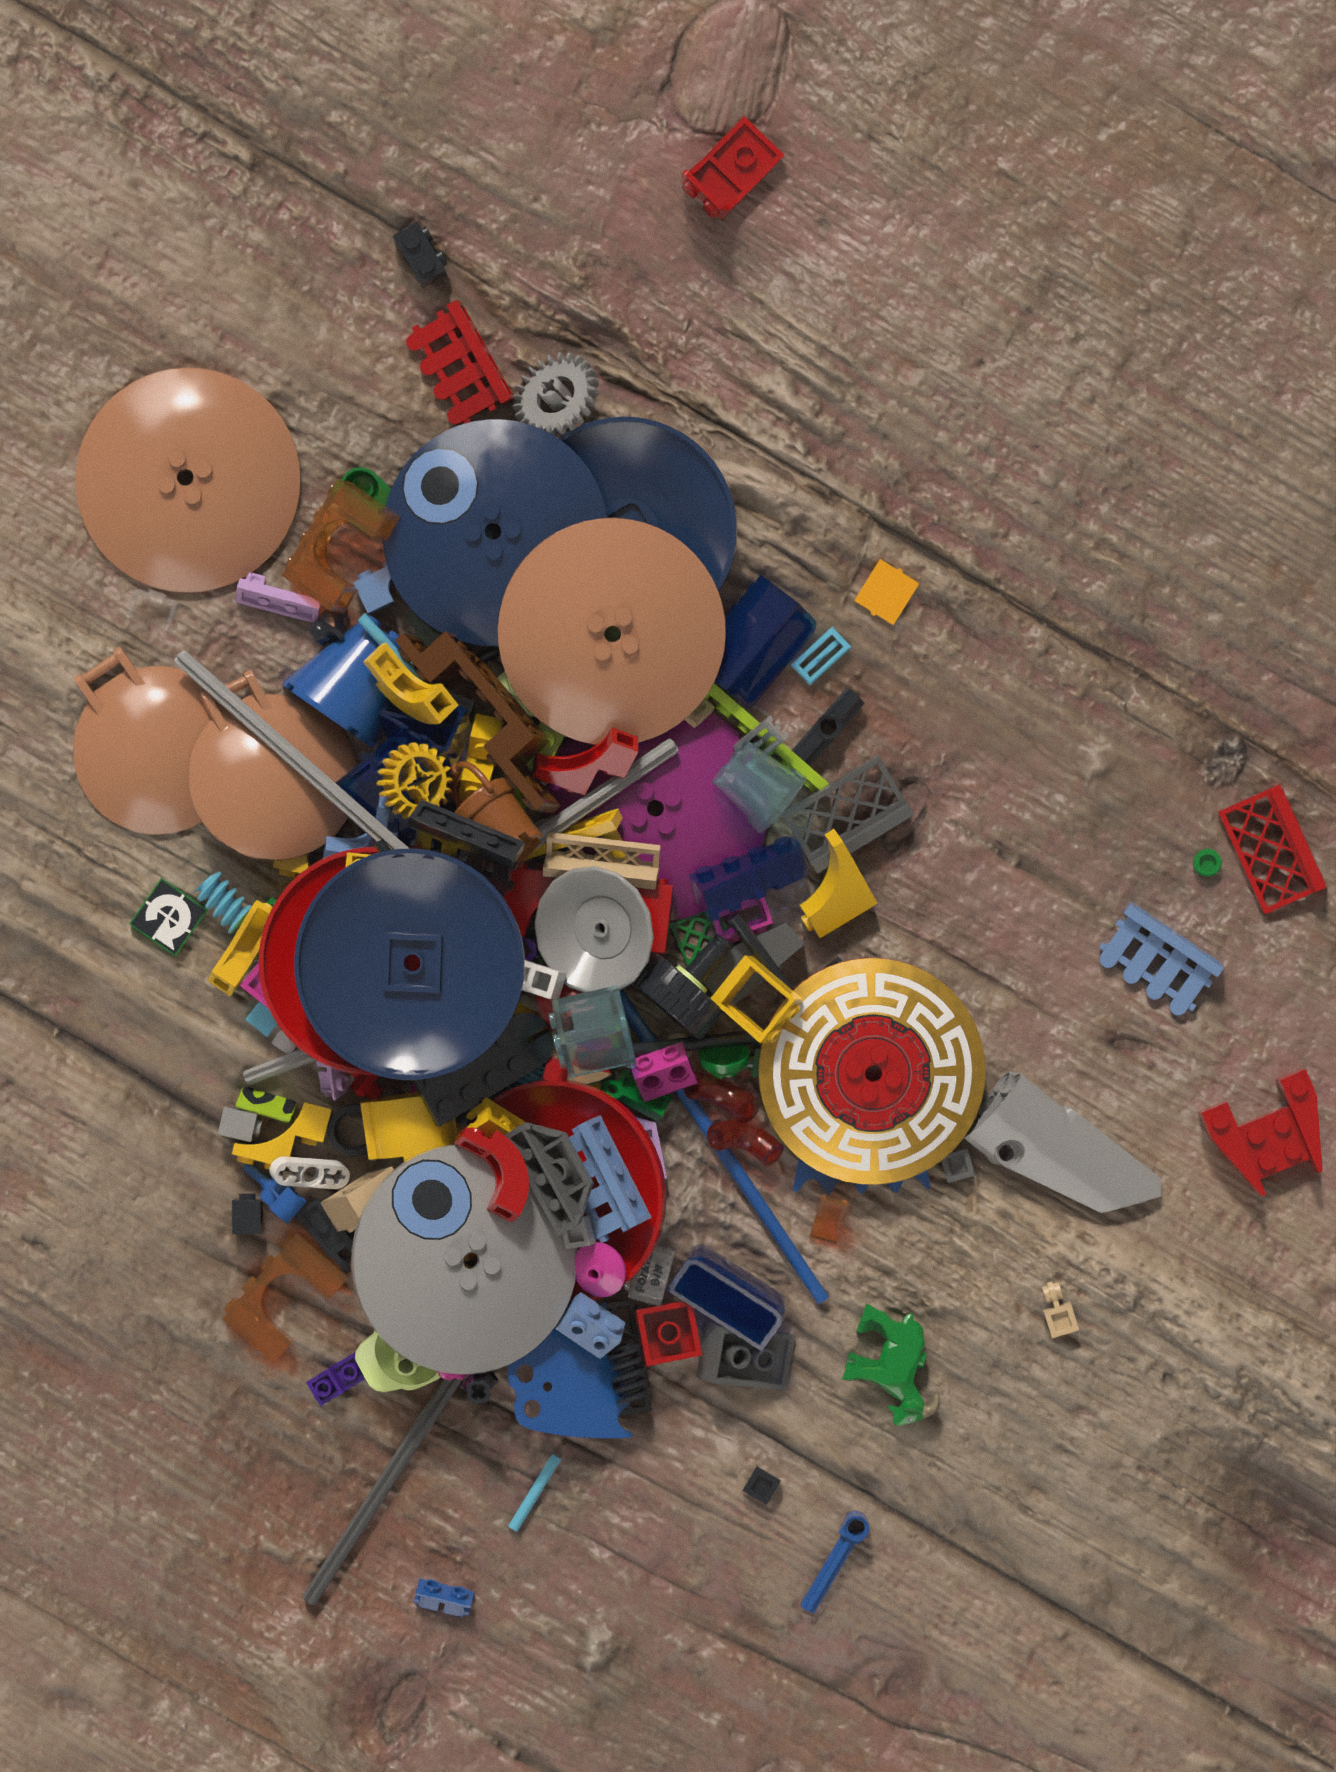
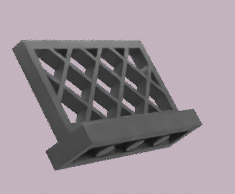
M878 755L781 813L817 874L829 866L830 851L825 834L830 832L833 819L848 822L845 832L839 836L851 854L914 815ZM877 765L881 771L879 783L864 781L867 770ZM885 779L889 786L883 785ZM845 783H858L854 798L840 795L842 786ZM863 785L877 788L873 803L859 800ZM882 789L892 791L897 798L895 802L888 806L878 804ZM824 796L834 798L830 813L816 810L818 800ZM839 800L853 803L849 817L835 814ZM858 804L872 807L870 816L864 821L854 819ZM799 811L810 813L806 828L796 826L790 817ZM815 814L829 817L825 832L811 829ZM799 831L805 832L803 838ZM809 833L824 836L821 847L811 852L806 845Z

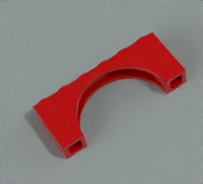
M518 863L515 872L512 871L511 881L516 882L513 891L508 890L503 896L516 919L521 937H527L530 923L538 910L539 900L552 881L556 879L543 876L544 865H540L539 870L528 869V863ZM658 878L655 890L635 888L638 889L650 911L654 935L651 952L667 954L675 886L668 885V879Z

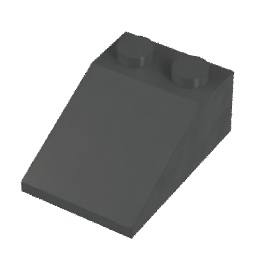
M705 1321L701 1344L702 1356H699L696 1377L715 1384L786 1391L795 1335L731 1323Z

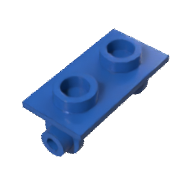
M420 1578L413 1603L419 1604L418 1607L434 1611H438L439 1604L444 1603L443 1613L462 1618L463 1615L469 1616L474 1592L461 1586L453 1587L441 1584L436 1580Z

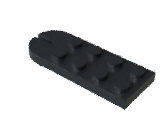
M532 1013L514 1014L500 1037L477 1059L448 1074L434 1078L412 1080L435 1125L438 1127L444 1125L482 1102L485 1098L492 1096L542 1066L549 1059L553 1051L551 1031L539 1032L548 1026L541 1017ZM537 1033L535 1039L528 1042L527 1038Z

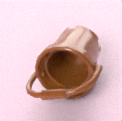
M459 761L454 764L449 775L453 780L448 785L452 790L450 792L451 799L457 809L455 813L524 841V850L517 859L519 864L522 863L540 845L541 841L538 837H543V834L515 797V789L507 783L505 778L494 779L490 782L475 765L468 761ZM463 768H466L481 781L483 786L472 793L461 804L456 786H458Z

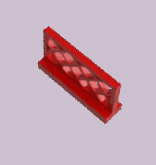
M1281 783L1218 811L1264 914L1327 887ZM1266 796L1272 806L1268 818L1252 812L1255 802ZM1252 803L1249 811L1241 808ZM1234 810L1247 813L1242 829L1230 825L1226 814ZM1273 811H1274V813H1275V815H1276L1278 821H1275V820H1272V819H1271L1272 814H1273ZM1250 815L1266 821L1261 836L1245 831ZM1269 822L1281 826L1283 835L1280 843L1264 838ZM1233 830L1241 832L1238 840ZM1243 834L1259 839L1254 855L1242 851L1240 842ZM1285 837L1290 847L1282 845ZM1262 841L1278 846L1272 862L1257 856ZM1281 848L1293 852L1295 860L1291 869L1275 863ZM1245 856L1252 858L1250 865L1248 864ZM1255 859L1271 865L1266 880L1254 877L1251 869ZM1297 863L1302 873L1294 870ZM1274 867L1290 872L1284 888L1268 882ZM1292 874L1303 877L1308 885V889L1299 893L1287 889ZM1256 881L1264 884L1261 891ZM1267 885L1282 891L1279 902L1267 906L1263 897ZM1285 892L1293 895L1283 900Z

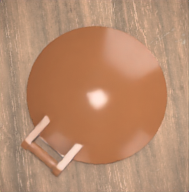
M119 646L113 650L114 654L85 674L82 675L80 673L73 678L89 701L81 713L74 734L73 759L77 778L84 793L94 807L110 821L121 827L152 835L170 834L187 830L202 822L192 803L188 778L189 761L193 747L200 733L211 720L200 698V693L205 690L182 669L167 666H148L136 669L124 650ZM119 663L122 664L125 671L97 690H92L89 685ZM218 701L215 702L219 710L224 708Z
M251 670L243 673V677L225 685L233 693L248 687L252 695L241 700L353 799L355 798L358 787L357 763L349 740L336 722L304 700L278 694L264 695ZM208 692L200 693L201 701L211 720L204 727L193 747L189 761L188 785L196 813L208 831L218 841L236 850L237 853L255 859L289 860L307 855L325 845L326 836L334 837L344 825L348 816L225 707L219 710L215 703L217 700Z

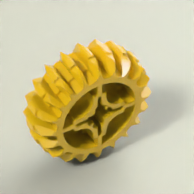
M409 743L408 747L400 745L398 751H390V759L387 758L382 761L386 769H379L378 773L383 776V780H379L376 784L384 787V790L379 795L381 797L387 796L388 799L384 805L386 807L393 806L392 813L395 815L401 813L403 819H409V816L421 799L439 807V804H446L448 802L444 794L452 792L450 788L446 787V784L453 780L451 777H446V772L451 768L449 766H442L445 758L443 756L436 757L438 750L434 748L428 750V745L426 744L418 746L417 743ZM414 759L423 763L428 772L421 770L419 764H416ZM400 770H401V778H400V780L398 781L399 773H400ZM422 777V779L417 780V782L413 785L407 786L408 784L413 783V781L416 780V778ZM406 791L410 798L414 799L415 804L409 802L401 792Z

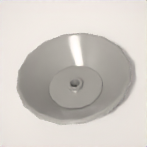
M597 866L571 869L553 880L539 900L534 924L538 950L549 968L567 973L564 984L569 988L590 995L616 993L633 983L649 962L654 939L650 911L638 889L619 873ZM600 923L605 926L604 932L600 929Z

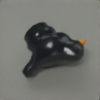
M340 600L333 603L329 609L324 610L320 619L314 621V625L309 628L310 633L321 646L331 643L333 638H339L340 640L345 638L343 632L346 627L345 618L349 610L347 605Z

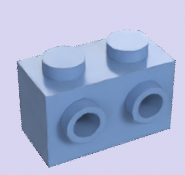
M580 1292L568 1302L565 1312L555 1329L601 1359L621 1342L625 1322Z

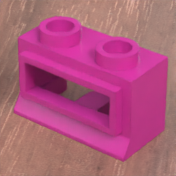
M758 890L707 908L716 934H720L729 943L741 940L733 928L722 931L718 918L758 905L762 918L747 922L755 935L769 930L767 925L772 924L773 921L763 892Z

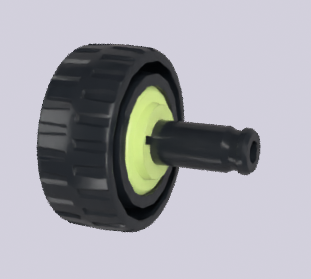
M720 934L714 935L715 938L708 942L686 969L680 965L674 967L658 953H652L649 962L638 978L632 983L697 1040L702 1039L723 1014V1010L706 994L707 989L702 985L723 961L727 952L733 949V946Z

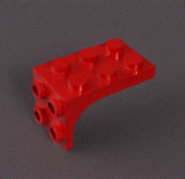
M744 116L701 161L689 171L685 169L682 172V189L692 199L699 198L703 204L702 209L711 218L714 219L717 216L722 221L785 155Z

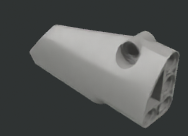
M1007 1072L999 1079L980 1106L972 1126L964 1137L965 1140L985 1154L991 1163L1002 1165L1099 1213L1161 1197V1178L1077 1112L1067 1106L1060 1105L1019 1072ZM1002 1146H1005L1006 1156L1001 1160L999 1150Z

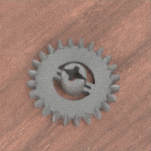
M558 352L557 362L551 355H548L549 363L547 366L541 360H537L540 370L536 371L528 367L532 377L521 376L526 386L516 385V389L522 395H513L517 404L512 406L516 412L515 418L519 422L530 424L556 436L557 432L560 435H564L567 428L571 431L574 430L575 423L582 424L584 422L582 417L590 415L589 407L595 406L596 401L593 398L599 394V391L596 389L599 386V381L596 378L597 372L588 361H584L579 355L575 358L570 352L566 358L562 353ZM562 380L570 381L573 383V398L571 396L570 391L561 382ZM541 398L552 410L559 412H543L540 407Z

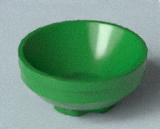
M747 1045L698 1050L699 1064L707 1072L711 1073L713 1077L719 1079L725 1077L732 1078L747 1066L749 1062V1048Z

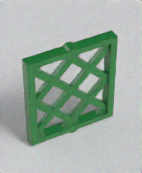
M708 909L670 924L677 940V946L680 948L687 966L694 960L697 952H701L702 948L699 947L702 939L705 938L710 941L714 939L704 935L708 925L714 927L712 922H710V915H708L707 920L697 917L708 912ZM720 917L722 931L727 930V924ZM692 919L688 928L679 925L680 923ZM695 920L705 923L701 933L692 930ZM677 928L687 931L683 941L679 940L676 933ZM690 933L700 936L696 946L687 943ZM685 946L695 949L691 959L687 958L685 954Z

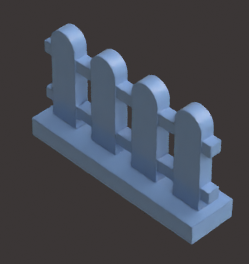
M1130 901L1124 909V914L1127 916L1126 919L1123 921L1119 918L1115 923L1119 929L1108 944L1102 942L1099 946L1103 950L1100 955L1101 965L1111 968L1119 961L1126 966L1123 978L1127 983H1136L1140 977L1150 982L1146 989L1149 998L1159 999L1165 992L1173 998L1170 1002V1010L1173 1014L1182 1015L1187 1009L1193 1011L1196 1007L1193 1000L1204 985L1207 987L1211 986L1213 981L1209 977L1211 974L1218 977L1224 969V964ZM1141 926L1150 931L1148 936L1139 931ZM1135 937L1143 944L1130 960L1122 954ZM1165 942L1174 947L1171 952L1162 947ZM1158 953L1166 958L1155 976H1153L1146 969ZM1188 958L1197 963L1195 968L1186 963ZM1180 969H1182L1189 976L1177 992L1169 985Z
M601 1115L572 1129L574 1135L569 1137L577 1153L583 1151L587 1159L583 1164L590 1177L595 1176L600 1185L591 1190L584 1214L586 1213L590 1217L595 1240L599 1239L603 1243L610 1239L608 1233L620 1227L625 1232L652 1218ZM608 1202L613 1212L599 1218L595 1208Z

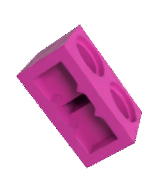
M683 1042L629 1060L635 1082L644 1102L697 1083Z

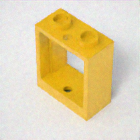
M747 955L742 958L711 997L728 1016L759 1043L767 1044L774 1042L783 1031L781 1027L787 1019L790 1021L800 1011L799 1004L803 1001L800 996L756 958ZM755 971L789 1000L765 1030L761 1029L731 1002Z

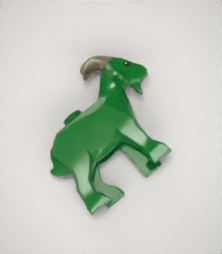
M865 1304L856 1333L861 1334L871 1330L877 1331L885 1338L879 1360L865 1358L849 1352L842 1380L852 1381L861 1379L875 1383L887 1393L900 1400L901 1405L898 1407L893 1405L887 1406L893 1412L892 1423L895 1426L915 1423L934 1414L940 1404L939 1394L934 1392L932 1402L929 1405H925L913 1382L917 1368H923L927 1353L923 1352L925 1344L923 1327L913 1319L914 1314L912 1313L905 1315L901 1322H897L891 1319L886 1312Z

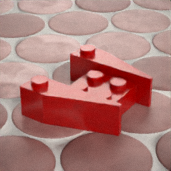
M1301 1068L1276 1079L1286 1106L1238 1126L1226 1101L1198 1111L1208 1138L1260 1196L1266 1195L1260 1179L1308 1159L1314 1172L1320 1173L1323 1171L1317 1094L1306 1069Z

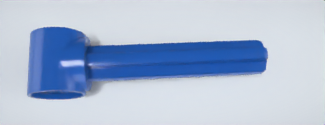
M852 1511L845 1516L843 1524L838 1531L841 1535L801 1602V1607L810 1613H814L817 1610L854 1545H860L862 1540L868 1535L869 1522L864 1513ZM853 1520H860L864 1523V1528L859 1532H852L848 1525Z

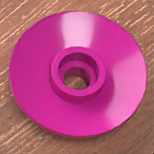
M596 1242L590 1246L581 1247L575 1254L576 1280L586 1292L597 1297H608L617 1293L622 1288L626 1279V1266L621 1255L613 1247L605 1243ZM592 1269L598 1272V1276L594 1274Z

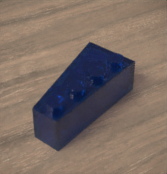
M785 836L776 839L774 844L766 847L757 846L751 848L747 854L739 857H727L722 860V863L712 867H700L695 873L689 875V879L698 906L708 919L714 922L720 919V912L727 909L730 912L742 908L741 903L747 899L757 901L766 896L768 889L773 887V889L780 890L810 875L801 844L794 836Z

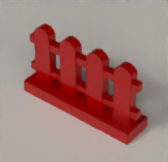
M455 300L447 305L450 311L445 314L444 310L436 313L438 319L423 328H420L418 324L413 326L412 330L414 333L407 337L406 345L413 351H419L423 348L427 358L420 363L421 372L425 375L437 373L441 380L434 387V396L440 400L451 398L454 407L447 413L448 421L452 424H461L463 422L466 424L472 422L471 417L489 408L490 412L498 409L495 403L500 401L501 404L507 405L514 401L511 389L462 301ZM458 327L463 334L461 338H458L455 329ZM448 334L452 343L434 353L430 344ZM471 352H473L477 360L474 363H472L470 357L468 356V354H470ZM462 359L466 368L448 377L444 368ZM486 377L490 383V386L487 388L482 381V378ZM475 383L479 392L461 402L457 393Z

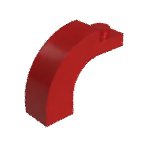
M465 1127L458 1134L454 1144L485 1160L495 1176V1190L486 1210L512 1223L520 1216L528 1196L529 1176L525 1161L517 1147L499 1131H494L487 1138L481 1130Z

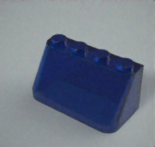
M760 575L749 586L739 602L732 606L729 614L725 617V647L722 662L714 683L743 707H752L813 635L816 629V620L799 602Z
M695 1245L691 1248L666 1289L760 1351H763L781 1326L788 1307V1302L781 1293L705 1245Z

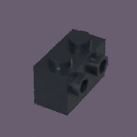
M416 221L392 236L423 289L447 275L444 266L448 265L440 249L435 252L430 245V242L434 239L426 226L420 228Z

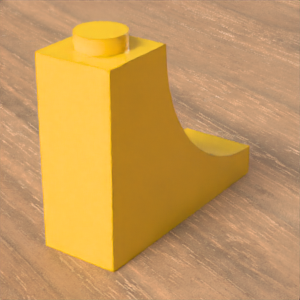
M835 829L825 834L830 851L829 866L825 878L815 893L800 904L805 914L800 918L810 932L814 929L819 938L878 904Z

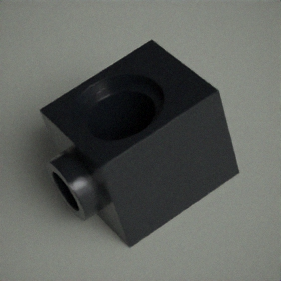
M255 1193L239 1194V1199L232 1200V1234L263 1233V1200L256 1199Z

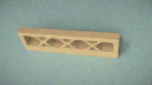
M548 832L543 876L558 878L574 868L597 866L619 873L634 887L655 890L660 871L661 845ZM553 843L565 844L569 850L565 852L554 851ZM585 846L593 847L597 853L588 855L581 849ZM620 850L626 856L614 858L609 852ZM641 853L654 854L653 862L642 861L638 855Z

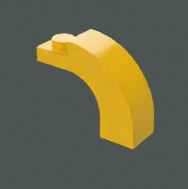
M382 643L363 661L378 682L375 685L400 710L420 722L440 724L458 706L442 683L428 684L413 675L387 643Z

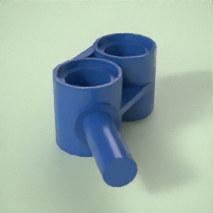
M245 1164L243 1170L262 1186V1192L258 1196L285 1223L288 1224L306 1204V1200L296 1192L293 1186L278 1184L273 1177L269 1178L254 1164Z

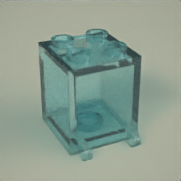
M618 985L551 1000L553 1012L548 1013L551 1028L554 1029L553 1040L556 1052H558L561 1069L567 1067L569 1078L625 1065L627 1068H634L637 1065L630 1029Z

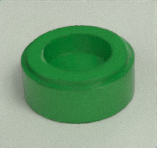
M1200 850L1193 858V868L1200 876L1211 877L1221 869L1222 860L1215 850Z

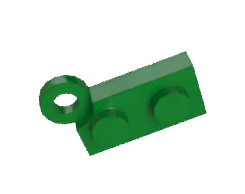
M625 1070L622 1071L617 1081L606 1080L601 1086V1091L657 1122L661 1120L673 1096L666 1094L644 1102L634 1076ZM608 1088H614L616 1090V1093H610L608 1091Z

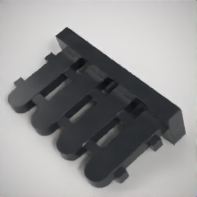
M421 799L408 820V825L413 830H416V839L412 840L409 849L431 850L456 859L460 858V849L468 852L467 862L459 859L460 861L473 867L486 877L502 896L508 890L513 891L516 882L511 881L512 871L515 872L518 867L517 859L524 850L525 842ZM435 839L442 841L441 851L434 848ZM486 860L494 863L493 872L485 870Z

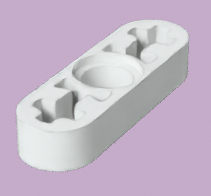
M283 1156L275 1159L270 1166V1175L278 1184L283 1186L340 1189L348 1183L350 1178L349 1170L337 1160ZM287 1166L290 1171L283 1172V1175L281 1176L279 1172L284 1171ZM309 1167H316L315 1175L310 1179H304L305 1170ZM337 1170H338V1171L340 1172V1174H339V1175H335V1176H334V1179H332V1178L328 1175V1174L334 1175V1174L337 1173Z

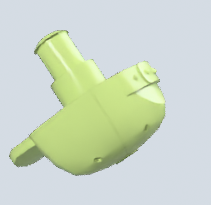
M375 1330L372 1335L359 1345L355 1352V1360L369 1386L376 1391L415 1390L440 1378L435 1370L414 1363L397 1353L386 1344Z

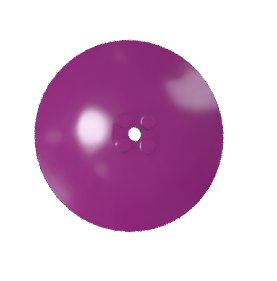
M713 712L695 728L683 720L667 732L652 739L639 742L638 754L633 763L668 739L673 740L679 751L579 820L582 821L619 809L623 819L617 830L622 841L661 845L658 878L668 879V885L675 886L671 921L701 913L726 898L749 873L759 855L765 838L768 822V799L760 766L757 763L751 767L733 748L742 737L731 725ZM568 738L557 756L576 755L596 745ZM746 743L742 747L746 750L749 746ZM753 752L749 754L752 758L755 757ZM598 769L585 795L613 776ZM547 783L545 787L561 807L553 814L543 812V819L552 815H558L585 795L570 793L563 787ZM653 800L660 801L664 806L663 813L658 817L651 816L647 811L648 804ZM585 846L581 849L588 855L597 853L593 847ZM564 847V848H561V849H558V850H555V851H563V852H565V851L569 850V848H568V847ZM641 853L638 857L642 861L653 862L654 854Z

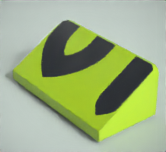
M246 1086L242 1088L235 1106L238 1109L289 1123L293 1119L297 1102Z

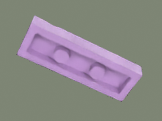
M252 572L248 573L246 579H239L236 603L311 623L319 620L322 600L264 585L265 576Z

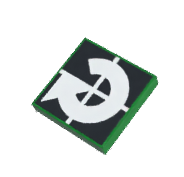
M161 878L129 924L165 950L177 956L208 910Z

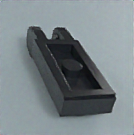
M316 1197L295 1216L330 1259L333 1258L344 1273L348 1274L352 1271L350 1265L338 1252L346 1246L352 1253L353 1240L345 1230L337 1232L320 1203L322 1201Z

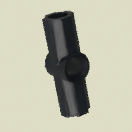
M846 687L791 751L811 766L862 708L865 702ZM830 719L834 721L836 731L833 734L826 735L821 731L820 724L823 720Z
M493 1370L469 1374L461 1386L467 1392L466 1398L473 1404H484L491 1397L492 1388L499 1382V1379L493 1373Z

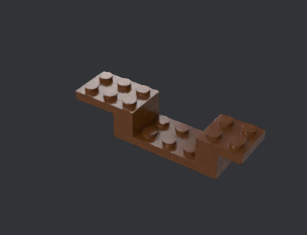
M447 631L429 647L421 638L402 633L395 640L401 647L398 651L409 663L412 661L418 668L416 673L425 683H442L444 687L448 688L461 675L470 682L472 680L478 687L476 693L486 703L490 701L496 708L493 711L495 716L503 724L508 723L483 746L488 752L486 757L496 768L501 767L506 773L504 778L512 788H518L523 793L522 800L531 810L534 811L536 809L540 812L555 813L561 805L542 782L533 777V772L526 765L551 741L469 643L457 640L453 633Z

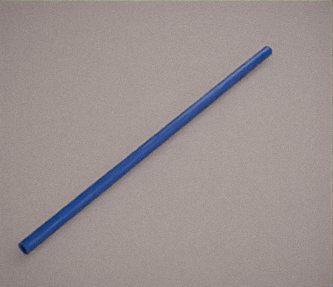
M621 989L616 993H610V996L620 1008L640 1041H657L625 991ZM685 1087L675 1091L816 1303L820 1304L829 1298V1295L690 1088Z

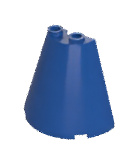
M368 615L378 628L382 626V623ZM357 622L343 633L345 637L343 640L339 638L334 640L285 679L282 685L371 748H374L391 701L375 685L378 682L377 679L363 663L379 645ZM392 630L389 634L382 631L399 650L401 647L395 641L399 635Z

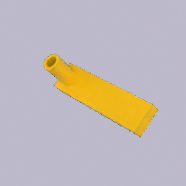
M615 809L576 822L560 834L585 837L601 835L603 839L622 841L617 828L623 817L619 809ZM547 842L536 849L525 860L546 854ZM553 843L554 851L567 847L565 844ZM620 850L609 852L614 858L626 856Z

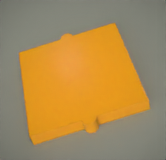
M880 559L854 601L871 611L872 616L877 615L891 625H894L919 583L903 574L902 569L899 568L897 570Z

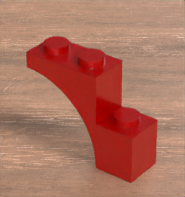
M612 727L600 743L585 752L560 757L537 753L533 760V777L543 783H552L563 787L570 793L585 795L598 769L610 776H619L625 779L638 754V737Z

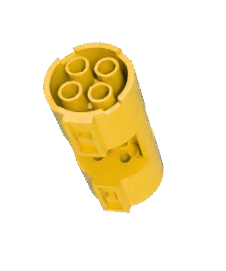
M418 1092L360 1102L369 1160L403 1157L404 1163L428 1150L455 1145L454 1142L462 1131L461 1122L456 1123L455 1118L440 1127L436 1126ZM473 1252L467 1253L464 1256L465 1261L475 1259V1254Z

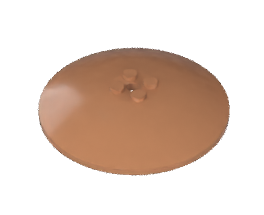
M200 368L169 369L150 374L129 384L115 394L97 413L83 438L79 451L75 479L76 496L84 525L92 540L106 558L122 572L143 584L160 590L180 593L206 592L234 584L240 578H246L249 572L253 573L259 569L280 547L292 526L298 509L301 489L300 463L293 438L285 422L275 408L256 390L234 377L217 371ZM184 470L191 471L194 476L193 482L187 486H183L178 482V475Z

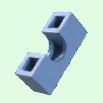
M386 562L382 563L384 568L376 572L369 569L357 575L358 581L353 583L369 615L395 603L390 593V585L393 580Z

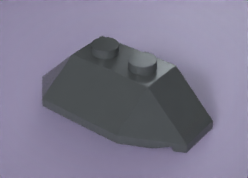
M527 1122L507 1133L505 1136L517 1147L525 1161L529 1185L557 1236L559 1237L582 1222L593 1181L567 1133Z

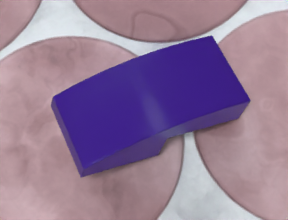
M354 1352L311 1378L306 1384L319 1405L322 1406L365 1380V1377L355 1360Z

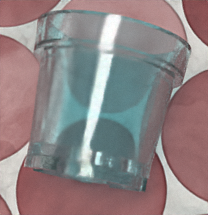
M746 740L729 757L731 759L726 766L723 765L712 783L748 817V823L758 833H762L792 802L803 786L806 776L793 767L788 769L753 743Z

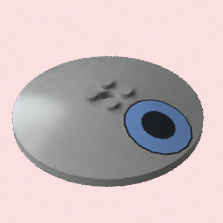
M457 1145L442 1146L418 1154L393 1170L379 1184L364 1206L358 1220L352 1245L351 1267L355 1292L368 1322L386 1344L400 1355L426 1368L452 1374H475L499 1369L517 1361L536 1348L550 1334L565 1312L572 1295L576 1279L575 1254L577 1253V1248L566 1249L563 1235L557 1236L530 1185L525 1206L520 1216L512 1223L486 1210L495 1190L494 1173L485 1160ZM473 1252L477 1256V1264L473 1268L468 1269L463 1264V1258L467 1253Z

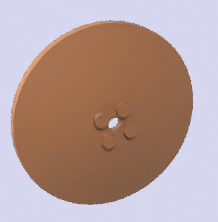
M598 518L570 525L544 539L523 559L507 585L499 612L498 645L501 661L507 678L519 699L534 716L551 729L566 737L594 745L600 743L612 727L637 736L639 743L661 735L678 725L698 707L709 692L718 674L725 647L726 632L723 605L716 585L706 567L684 543L658 527L631 519ZM609 626H616L621 631L620 638L615 642H610L604 637V632Z

